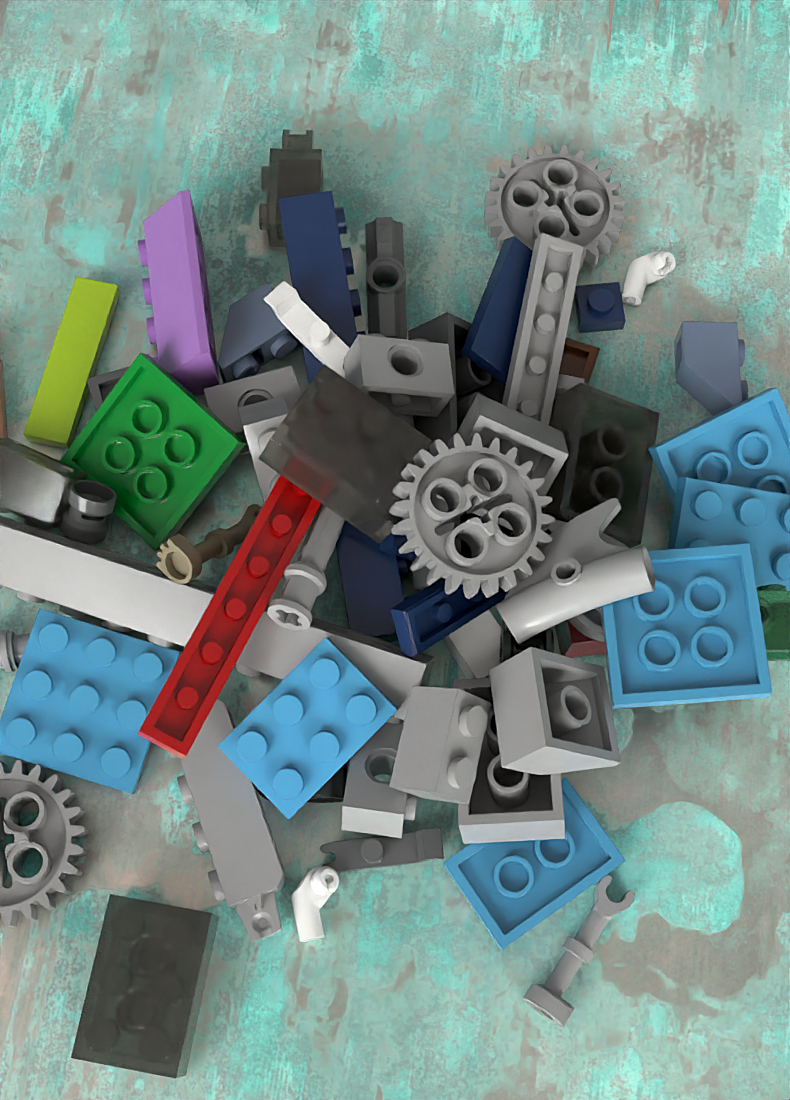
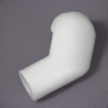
M662 250L633 260L629 265L622 289V302L631 306L640 305L645 287L664 279L674 271L676 261L673 254Z
M317 866L309 870L292 893L291 902L300 942L325 936L319 910L332 893L337 890L339 885L337 872L329 866Z

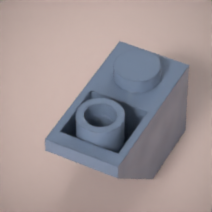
M268 282L230 305L218 358V366L224 383L256 375L260 368L275 358L281 359L289 355L300 342L281 323L272 307L265 302L264 298L274 290Z
M682 321L674 340L676 383L713 415L748 399V384L746 380H741L740 366H743L745 360V342L743 339H738L737 322Z

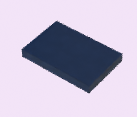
M516 236L505 239L461 350L462 354L505 386L533 253Z

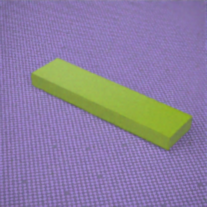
M76 276L23 433L27 441L69 449L72 445L90 390L87 378L94 377L121 294L118 285Z

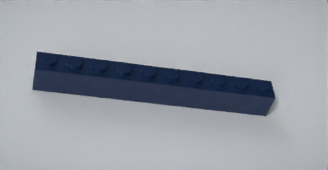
M332 190L278 198L292 287L296 289L300 299L323 322L327 323L329 328L350 348L358 334L366 335V332L356 331L354 317L362 316L358 289L349 290L347 275H354L351 248H342L340 240L341 234H347L343 206H334ZM302 344L313 414L325 393L348 406L346 382L334 376ZM356 410L366 416L367 419L329 488L346 493L341 505L349 496L353 501V506L346 517L335 545L348 625L350 630L388 642L398 641L391 608L411 596L403 597L400 580L408 578L406 558L380 551L379 506L387 503L385 489L392 488L388 460L379 461L377 445L385 444L380 416L372 418L371 411Z

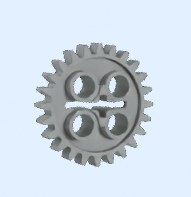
M545 144L543 154L538 155L532 147H528L526 160L517 154H513L511 167L501 164L498 177H491L489 191L485 194L484 222L489 223L488 237H498L497 251H500L504 240L512 236H516L533 251L535 239L541 233L552 234L559 239L583 246L579 274L582 271L584 260L590 265L596 266L599 255L608 256L612 242L617 243L626 214L622 212L626 201L625 197L618 196L621 183L610 182L611 168L602 171L597 170L600 158L595 157L588 163L583 161L584 149H580L575 156L568 155L566 144H563L559 154L553 153L551 146ZM553 182H560V183H563L564 185H557V184H554ZM519 203H526V204H529L530 206H529V207H523V206H520V205H518V204H519ZM579 212H584L591 216H582Z
M457 433L448 441V446L442 440L437 439L429 447L430 453L421 449L413 458L415 465L408 463L400 473L407 482H399L393 488L392 492L403 500L395 502L389 509V513L403 517V520L391 529L392 534L407 536L408 541L398 550L399 553L403 554L414 551L417 555L410 569L415 571L426 565L430 569L426 583L431 585L440 577L446 579V594H451L460 584H463V591L468 599L476 595L480 587L486 598L498 592L499 586L506 592L517 585L516 578L523 581L531 576L533 571L530 565L536 566L545 559V556L538 548H544L553 539L547 533L541 531V529L547 528L555 522L554 517L543 514L541 511L542 508L552 502V497L538 496L536 492L545 482L544 478L530 480L527 476V473L533 466V462L528 461L518 466L514 462L518 449L513 447L505 455L499 453L500 441L496 437L487 447H482L479 433H475L468 440L466 446L460 434ZM474 474L481 475L488 481L490 492L483 491L475 484ZM430 494H437L444 498L448 505L447 513L437 510L432 505ZM504 495L510 500L509 503L491 509L480 519L474 517L441 536L435 533V528L454 522L465 511L473 513ZM498 518L509 522L513 529V537L502 533L498 526ZM455 538L467 542L472 551L471 559L465 558L457 552L454 545Z
M16 760L11 773H9L7 765L0 761V801L4 798L7 799L4 816L0 811V842L6 840L7 834L15 837L14 843L6 845L5 852L0 850V916L2 914L5 925L10 927L17 926L20 911L27 920L36 921L38 918L36 905L39 903L47 909L54 910L56 904L52 893L58 891L70 895L72 892L64 881L67 874L72 876H82L83 874L77 866L72 864L74 857L89 855L88 850L76 845L77 839L90 834V830L86 827L75 825V821L86 814L85 809L80 806L68 807L77 794L70 788L58 793L63 779L54 774L44 782L46 777L45 768L36 765L28 774L27 764L21 760ZM37 802L39 805V815L36 821L31 825L22 826L20 812L23 807L28 803ZM39 851L43 858L42 868L35 876L27 878L23 871V863L29 854ZM8 870L12 876V886L10 888L5 887Z

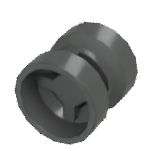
M74 481L70 485L67 496L70 508L62 515L60 531L68 538L80 543H101L106 539L109 522L107 515L112 513L115 508L117 494L112 488L96 481Z

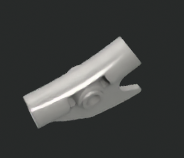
M617 498L609 499L576 516L549 534L553 538L552 542L544 548H538L545 556V559L536 566L530 565L533 574L523 581L516 578L517 585L509 590L505 600L496 604L499 613L518 644L584 612L618 600L655 591L656 583L653 566L644 545L626 548L612 545L602 540L603 531L621 510V505Z

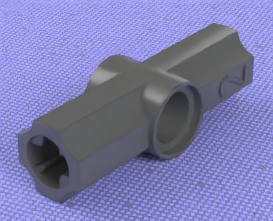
M376 217L374 221L365 224L368 334L377 333L388 338L407 339L403 223L393 220L392 217ZM385 282L394 284L390 288H381L377 285Z

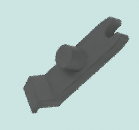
M441 828L421 829L416 832L402 833V838L375 836L334 841L320 846L322 853H333L335 855V860L332 863H326L322 866H329L337 873L444 859Z

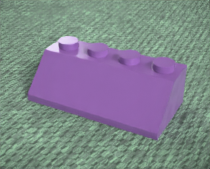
M183 190L143 221L145 239L138 240V250L142 267L148 266L149 278L142 279V287L146 305H153L154 317L146 318L150 344H157L158 357H153V359L194 396L205 395L204 389L220 385L202 236L190 190Z

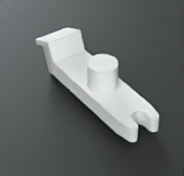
M283 281L264 298L265 302L272 307L281 323L334 376L346 382L343 359L350 348L329 328L327 323L323 322L300 299L296 289Z

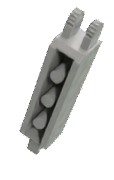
M217 699L187 756L184 759L180 758L184 775L177 777V781L185 804H195L200 822L192 824L200 851L204 853L210 850L216 870L208 872V877L215 898L218 902L225 899L228 907L236 909L251 940L254 942L282 931L276 893L282 891L287 876L256 786L217 747L236 728L231 712L227 709L225 702ZM168 751L171 759L178 757Z

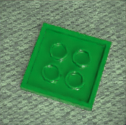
M139 353L60 459V462L79 480L96 481L112 488L117 494V501L113 512L154 551L161 550L160 546L162 543L177 534L243 449L246 442L150 355Z

